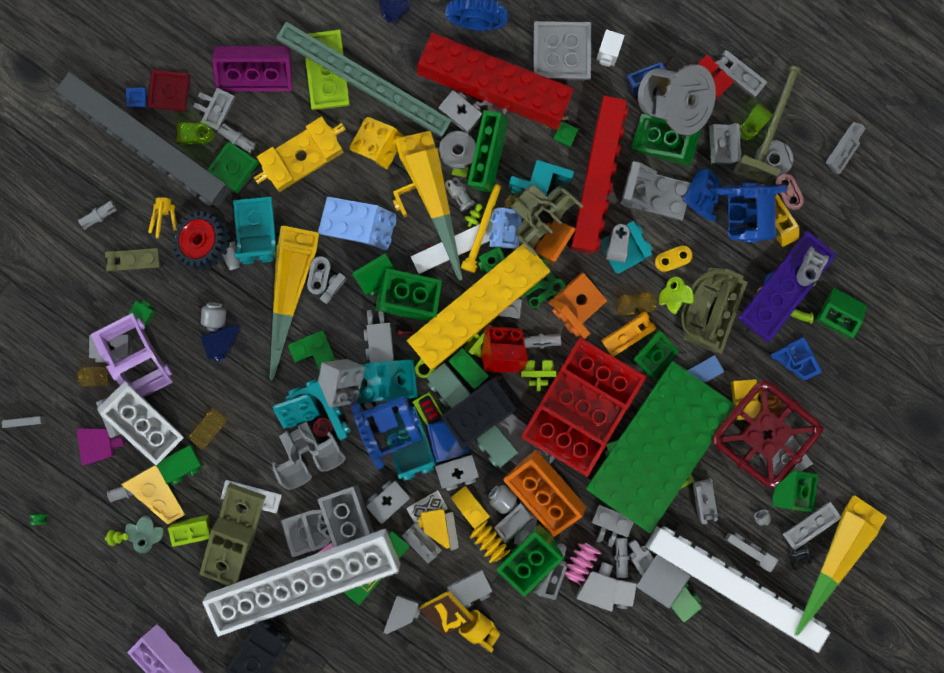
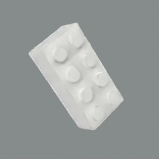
M126 381L97 408L102 417L155 465L184 438L169 421Z

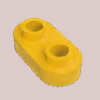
M679 246L663 252L656 257L655 267L661 272H668L684 266L691 261L692 251L686 246ZM680 252H684L686 254L685 259H682L680 257ZM662 259H667L668 265H663Z

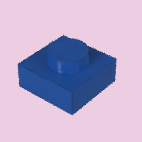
M126 88V107L128 109L147 108V89Z

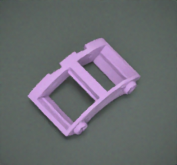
M131 313L92 333L91 336L100 356L103 357L107 364H110L107 366V369L114 381L117 380L119 385L126 381L136 392L145 397L173 383L170 376L173 373L169 365H165L150 343L144 331L146 326L141 318L138 319ZM136 328L145 348L117 362L107 342ZM152 358L159 369L131 383L123 372Z

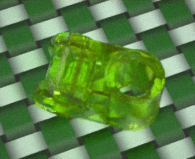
M758 103L741 125L740 137L744 140H751L767 124L773 113ZM748 127L752 128L750 133L747 132Z
M182 122L176 124V143L178 144L210 143L214 138V131L205 123ZM204 130H206L207 133H205L203 136H201L200 134H201V133H204Z

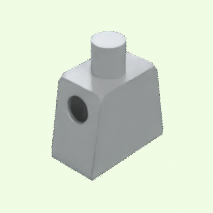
M602 562L599 572L590 569L589 575L587 574L586 580L583 581L576 594V599L612 612L617 579L610 577L613 565Z

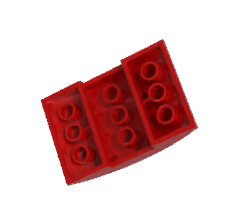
M579 338L537 407L521 438L588 477L646 376L584 339Z

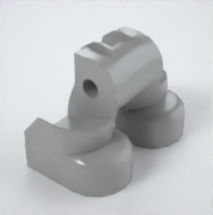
M304 422L298 425L297 430L291 433L285 431L286 433L279 436L290 460L283 464L272 462V469L279 484L285 489L291 490L304 485L312 478L307 465L302 460L301 454L310 451L317 468L322 472L338 467L346 460V457L338 445L335 436L328 432L330 438L319 444L310 425Z

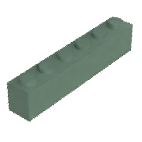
M446 363L442 364L427 377L430 381L427 383L433 392H439L442 396L439 399L446 407L450 406L453 408L471 394ZM497 425L477 438V446L483 452L486 450L489 453L490 457L488 459L495 467L497 465L500 468L503 467L519 453Z

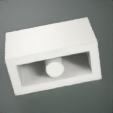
M606 29L596 59L600 61L601 65L608 67L615 65L625 35Z

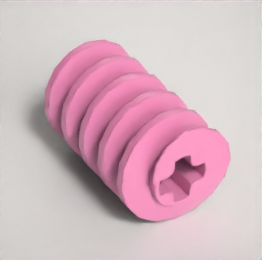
M586 542L585 544L578 543L581 551L574 550L577 558L570 557L573 564H567L569 571H565L564 574L579 585H581L579 580H586L582 574L589 575L590 573L586 567L593 568L594 566L590 560L597 561V557L594 554H601V551Z

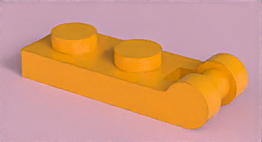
M647 312L639 314L635 319L601 340L612 357L656 329L654 323H651L648 319L649 315ZM641 323L644 325L642 330L638 327Z

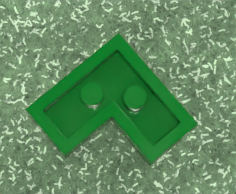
M324 330L288 345L295 363L313 356L320 371L323 362L336 361Z

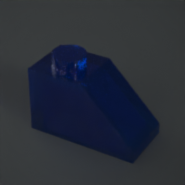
M380 0L381 17L386 22H392L396 25L409 11L410 3L406 0Z
M234 325L201 337L209 360L214 359L217 362L225 359V355L230 354L241 331L240 325Z

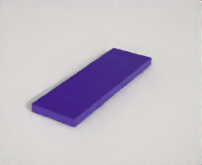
M808 231L802 235L738 317L740 321L767 343L771 341L816 283L815 281L808 286H802L796 278L803 263V258L809 248L813 247L814 251L823 256H829L820 276L836 257L834 252ZM806 272V277L811 279L810 274Z

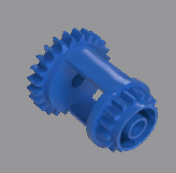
M495 0L450 1V4H447L446 19L450 23H454V26L460 25V28H467L468 30H482L483 32L486 29L492 31V29L498 30L503 28V25L506 26L508 20L507 9Z

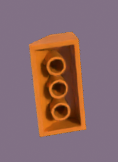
M537 450L524 458L503 480L553 537L582 518L587 507Z

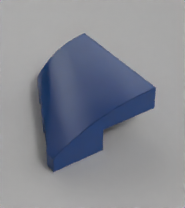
M698 169L683 199L689 207L709 221H715L716 216L713 215V206L718 203L716 187L720 185L719 178L710 169Z
M804 336L771 354L773 359L782 363L804 381L822 372V368Z

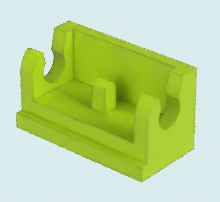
M209 515L172 522L168 527L172 547L209 539L212 530L209 527Z

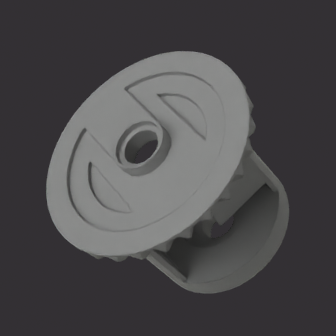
M690 64L689 66H684L683 69H679L678 72L660 68L653 69L644 76L638 90V102L641 110L648 116L667 120L670 129L681 135H691L699 131L710 118L715 104L716 90L713 77L705 67ZM657 88V94L654 97L653 92L654 89ZM691 95L692 100L691 103L688 104V98Z

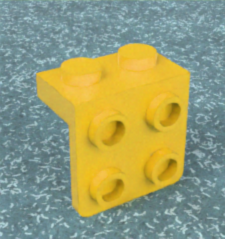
M366 117L350 145V150L373 160L382 168L388 169L398 151L395 139L405 136L390 125Z

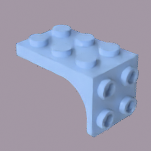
M327 197L318 233L388 250L391 244L393 228L396 224V214L377 205Z

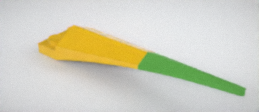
M855 495L851 497L842 512V518L839 521L813 592L795 631V636L802 632L867 549L887 518Z

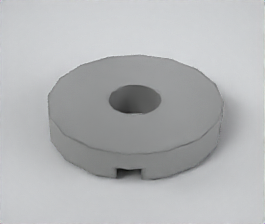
M450 132L440 142V158L450 168H466L472 164L476 142L466 132ZM456 145L463 147V152L459 155L454 154L452 151Z
M772 140L764 163L780 169L778 176L786 174L793 164V153L788 145L778 140ZM761 145V146L758 148V150L756 151L755 158H754V159H756V160H757V157H758V154H759V152H760V149H761L762 145ZM771 154L778 156L779 162L777 164H772L769 161Z

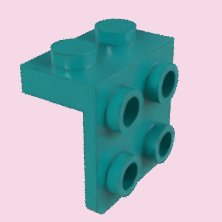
M634 221L626 225L630 231L626 261L608 260L616 274L627 270L652 255V246L648 240L645 241L641 235L643 231L638 223L635 224ZM622 229L615 232L619 235L618 238L625 235L622 233ZM610 235L602 239L600 243L605 256Z
M309 394L273 406L274 413L283 428L293 427L296 424L311 421L320 416L316 399L313 395Z

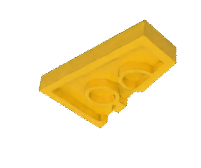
M157 465L148 468L121 484L167 524L185 515L170 487L165 483Z

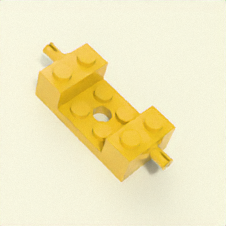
M321 116L306 126L307 130L276 149L271 147L258 155L257 158L262 165L263 172L254 177L257 184L268 178L273 182L276 189L281 192L344 153L336 136L346 130L341 123L332 129ZM299 151H304L307 156L305 160L299 161L296 159V154Z

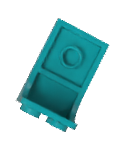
M272 197L233 200L237 238V254H234V258L242 264H253L254 260H259L262 263L273 262V258H276L277 245Z
M318 379L307 382V387L303 389L297 387L288 392L289 396L285 397L287 401L306 394L317 397L322 402L339 439L344 440L350 437L349 432H351L347 421L343 422L340 416L343 414L340 406L330 407Z
M414 406V407H412V408H414V410H415V412H416V414H417V417H418V419H419L417 410H416V408H415V406ZM400 412L396 413L399 426L383 432L388 446L393 444L391 439L393 435L397 436L398 441L410 437ZM420 419V424L418 425L422 433V440L391 452L397 469V476L399 479L403 477L404 481L415 477V473L421 471L422 474L432 471L434 469L433 466L436 465Z

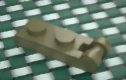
M158 248L105 252L107 272L160 268V252ZM115 258H120L119 265H115Z

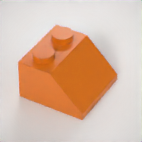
M556 220L553 223L548 222L547 224L553 233L547 232L543 239H539L534 245L537 256L546 260L552 266L575 231L573 227L564 223L559 224Z

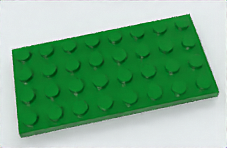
M672 361L590 481L586 490L651 534L711 444V438H713L715 431L733 411L732 408L735 404Z

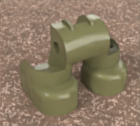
M532 183L528 188H524L526 191L518 199L515 197L516 201L511 205L525 219L516 231L517 238L535 256L537 255V252L534 250L536 242L545 233H553L537 215L544 209L561 224L560 219L562 215L572 205L577 204L581 208L583 207L565 188L558 187L546 196Z

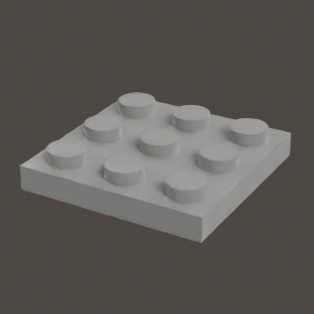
M534 21L533 72L551 80H590L591 22Z

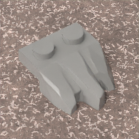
M311 510L280 520L291 557L326 547L331 541L330 535L325 533L328 529L325 521L321 519L323 516L321 510Z

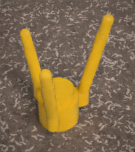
M156 198L148 230L149 233H152L158 214L156 238H159L162 215H168L169 212L173 229L178 231L174 212L175 205L171 204V199Z

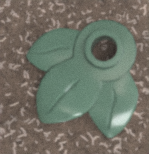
M148 515L141 517L136 525L128 523L125 527V533L129 535L128 540L133 543V547L138 553H147L151 550L152 545L159 542L163 537L164 529L162 527L154 528L153 521ZM142 540H145L144 546L139 545Z

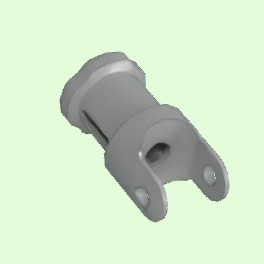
M458 178L446 181L445 186L452 199H455L460 206L461 212L475 204L474 200H471L466 193L465 186Z

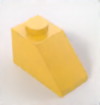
M466 486L451 497L452 501L474 529L490 517Z
M444 508L421 511V516L418 517L419 528H423L425 534L445 548H450Z

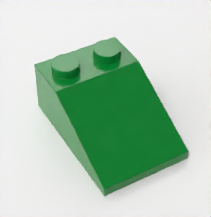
M641 114L631 150L671 163L690 166L701 130L691 135H681L670 129L667 120Z

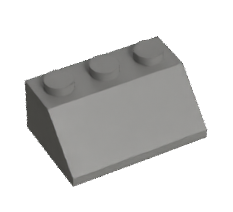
M358 485L317 499L333 547L375 533Z

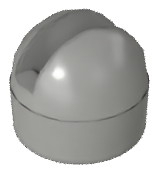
M760 510L754 514L758 525H769L771 516L768 510Z

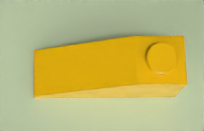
M776 193V238L780 245L784 247L799 240V226Z

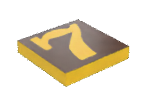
M450 591L422 604L419 609L444 636L473 622L474 619L473 615Z

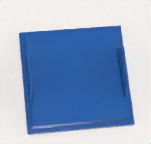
M443 421L426 425L436 463L470 454L469 445L462 448Z

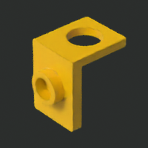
M414 183L393 191L396 198L393 200L397 211L401 210L403 217H407L399 195L415 189Z

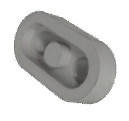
M316 257L311 263L307 287L315 295L324 293L327 288L331 265L325 257ZM321 263L325 265L323 270L318 269V265ZM316 282L321 283V287L319 289L314 288V284Z

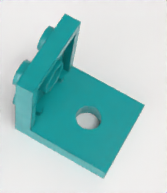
M414 360L361 364L365 368L357 403L388 401L402 395L406 396L407 399L418 398ZM398 376H399L400 379H401V383H400V384H399L398 381H397Z

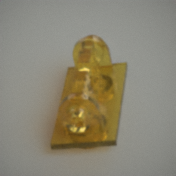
M641 293L639 296L623 295L620 298H616L618 304L617 312L622 314V316L635 314V307H638L639 313L653 312V310H656L655 302L657 301L654 294Z

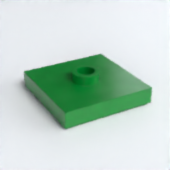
M228 141L207 171L238 193L259 162Z

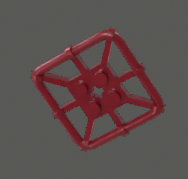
M762 379L750 389L737 406L734 405L733 411L715 431L711 439L716 448L735 462L740 470H745L762 485L769 487V489H775V486L785 479L797 463L803 461V456L819 439L824 429L814 416L798 404L796 399H791L773 383ZM767 389L787 405L778 416H775L768 410ZM760 391L762 410L752 419L743 410ZM794 410L812 426L790 428L783 420ZM739 415L750 423L741 434L723 435ZM772 430V436L766 439L763 438V431ZM813 432L796 453L784 445L793 434ZM744 440L752 447L741 458L722 442ZM782 449L792 458L774 478L772 459ZM757 451L766 458L768 479L748 464V461Z

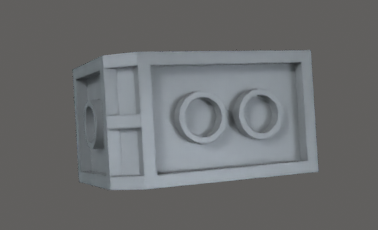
M633 161L629 167L620 204L682 221L687 206L683 199L691 183L657 175V171L642 163Z

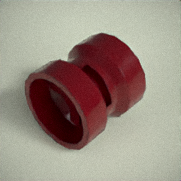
M319 418L315 421L313 430L316 435L327 437L328 432L332 434L334 427L330 419Z

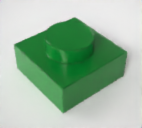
M561 121L553 140L571 147L578 129Z

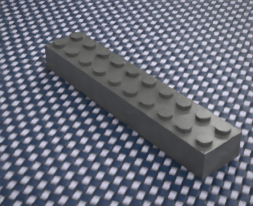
M68 72L55 90L61 94L58 98L87 119L90 118V121L102 130L107 128L105 131L118 141L122 139L121 143L131 151L135 152L138 150L137 155L148 163L153 161L151 165L163 174L168 172L167 176L179 185L184 183L183 188L195 197L199 194V199L209 207L214 205L218 208L231 191L225 183L72 73Z

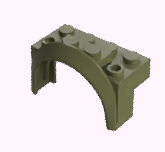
M708 268V271L691 286L694 294V303L688 304L684 302L682 307L681 320L685 334L684 341L711 352L722 354L748 283L743 280L744 276L729 269ZM707 285V286H709V287H711V288L716 289V291H713V290H711V289H708V288H706V287H704V286ZM717 296L708 324L706 325L709 310Z

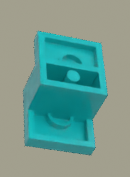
M537 160L530 182L511 176L508 189L512 190V194L521 196L526 191L524 188H528L533 183L546 195L551 179L555 180L554 183L565 186L570 184L574 171Z

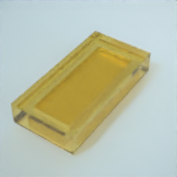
M212 408L188 438L201 450H204L228 420Z

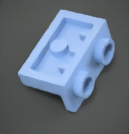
M494 209L491 215L490 247L516 250L519 247L520 241L517 238L516 231L522 223V217L513 209Z

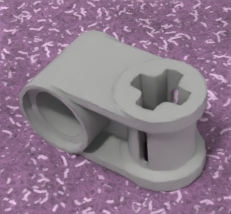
M619 224L611 230L606 251L607 260L626 261L630 235L629 228L626 225ZM619 229H622L621 231L625 235L618 238L619 235L615 232Z
M810 247L805 254L803 263L796 276L798 283L802 286H808L817 281L829 259V256H823L814 251L813 247ZM806 272L810 274L811 279L806 277Z

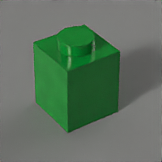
M143 300L142 303L136 301L128 315L133 313L138 319L141 318L146 326L145 331L156 311L152 309L153 305Z

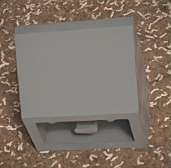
M349 359L322 363L318 382L330 407L357 403L365 366Z

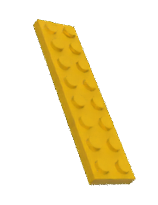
M522 244L411 336L407 342L426 365L433 370L551 271L537 255L535 256Z

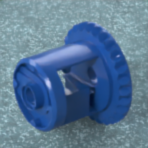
M743 183L742 185L716 187L717 194L727 195L728 238L744 242H760L761 240L774 239L777 236L775 196L776 193L785 192L787 185ZM747 198H756L757 202L747 201ZM757 222V227H747V223Z
M404 395L363 411L359 403L351 405L363 443L377 469H381L384 466L382 456L422 440V433L418 425L420 424L414 408H411L407 397ZM394 406H398L410 437L398 441L397 436L393 435L391 436L393 444L382 448L380 441L374 437L369 417L373 415L378 429L382 433L399 426L398 418L393 409Z

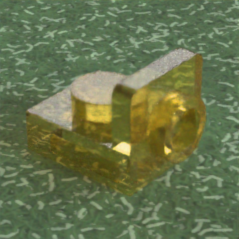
M81 367L80 371L77 372V382L80 383V387L107 386V367Z

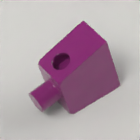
M77 429L82 466L116 456L115 448L125 446L123 435L110 438L107 429Z

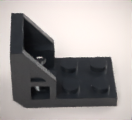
M503 375L491 379L443 414L441 419L460 446L465 448L524 405Z

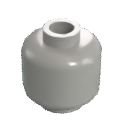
M209 302L206 306L202 307L201 325L207 327L208 331H218V328L225 326L226 309L222 307V304Z
M506 485L495 486L488 495L489 504L502 514L508 511L511 512L517 506V495Z

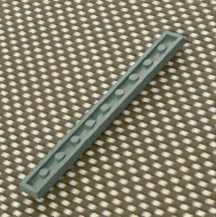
M285 22L276 37V40L441 138L449 126L451 119L288 22Z

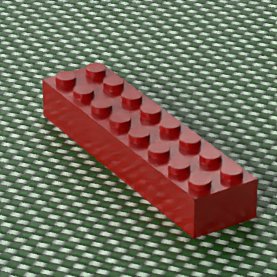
M431 33L417 66V75L482 101L485 100L497 107L505 108L510 112L556 130L559 129L574 91L572 87L435 33Z
M604 96L602 99L580 199L583 207L579 206L570 251L593 255L600 247L601 238L598 237V234L602 232L605 224V219H602V215L607 212L609 200H606V196H609L613 186V181H610V177H613L617 167L614 158L617 159L621 148L618 140H621V137H623L625 129L622 121L625 122L629 107L626 106L627 100Z

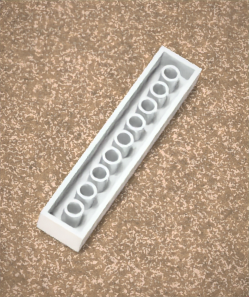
M656 526L645 544L648 549L809 648L819 652L830 633L825 629V624L812 618L802 632L795 636V631L804 611L797 607L794 610L791 609L793 606L791 603L781 597L775 599L776 594L763 586L761 589L757 588L759 584L746 576L742 579V573L732 567L724 568V562L714 556L711 559L708 558L709 553L697 546L693 549L690 547L692 543L681 536L678 539L675 538V532L667 527L662 526V528Z
M383 529L210 592L204 598L203 605L217 636H221L252 625L256 621H263L396 573L399 570L400 561L387 530Z

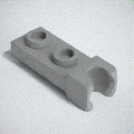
M736 532L734 535L728 533L725 537L726 541L756 559V564L766 571L771 572L778 562V559L765 551L760 553L761 548L751 543L749 546L743 542L745 538Z

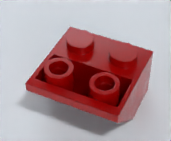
M490 326L485 328L481 353L484 371L520 373L528 363L522 329Z

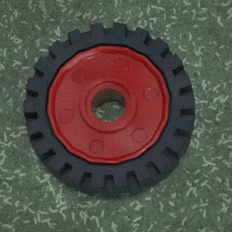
M203 211L193 212V214L187 215L188 219L184 217L181 219L183 224L178 223L176 225L179 230H174L173 232L176 238H172V242L175 243V245H172V249L175 250V256L183 264L197 270L211 269L212 265H218L217 260L222 261L224 259L222 254L226 255L228 252L225 250V247L229 248L230 243L227 242V240H230V236L227 234L229 230L225 227V223L216 216Z

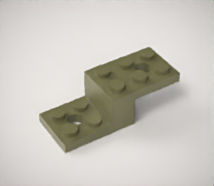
M229 483L219 518L210 533L199 575L228 586L238 583L246 554L254 541L266 499L265 495ZM238 504H244L247 509H241ZM219 562L225 563L227 567L220 566Z

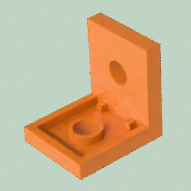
M581 272L548 304L553 307V314L565 323L564 326L570 333H573L576 337L580 335L585 339L590 332L584 327L583 323L604 305L607 300L589 278ZM583 294L585 301L582 304H577V296Z

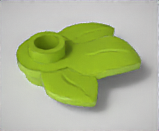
M672 277L668 280L666 288L659 295V305H667L671 313L677 314L682 302L694 303V294L692 289L685 285L683 279Z

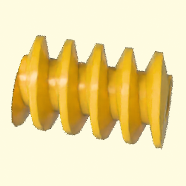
M485 520L472 531L470 538L477 537L475 545L481 543L482 546L479 550H487L484 556H492L489 563L497 562L511 550L504 551L507 545L505 543L499 545L502 538L495 539L497 532L490 533L492 526L485 527L487 520Z

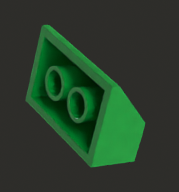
M386 268L379 287L375 310L429 322L437 316L442 280Z
M538 525L500 562L496 571L525 597L564 559V556L554 538L541 525Z

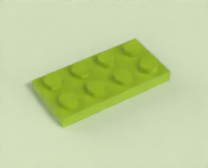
M340 30L308 34L344 56ZM305 57L312 111L350 106L347 81Z

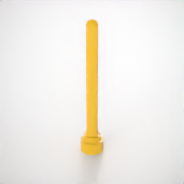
M499 184L493 186L469 257L462 262L461 269L472 273L476 272L477 261L475 260L501 189Z

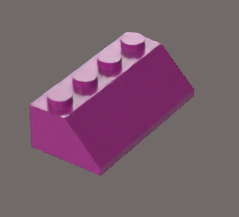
M215 46L212 62L216 89L219 88L223 91H292L291 48L288 46Z

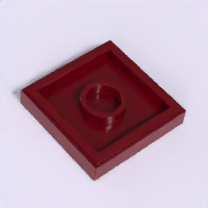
M152 70L147 107L186 112L191 75L188 73Z

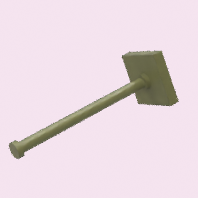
M790 66L788 79L757 160L743 155L735 166L734 173L761 184H771L778 176L780 169L764 163L795 79L800 74V68L796 66Z

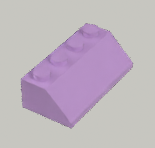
M158 624L127 652L145 673H203Z

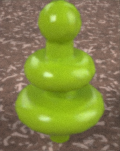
M480 203L476 204L474 211H470L471 217L465 216V220L469 222L467 226L470 228L472 224L479 225V221L476 218L481 217L479 211L482 209V205Z
M114 530L108 531L105 537V541L110 546H114L116 543L120 544L122 539H129L127 533L122 535L121 532H115Z

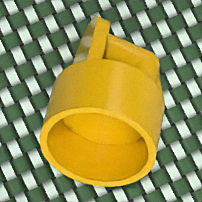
M473 610L470 612L474 617L473 622L459 628V633L472 644L478 643L492 653L494 650L492 646L499 638L500 633L492 621L478 610ZM489 634L487 640L484 641L483 639Z

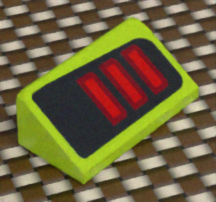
M430 392L413 401L426 425L443 421L441 419L443 414Z

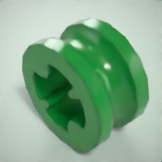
M47 514L29 515L32 519L30 525L47 524L45 520Z

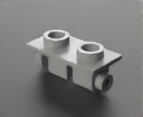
M416 523L402 535L428 564L442 551Z

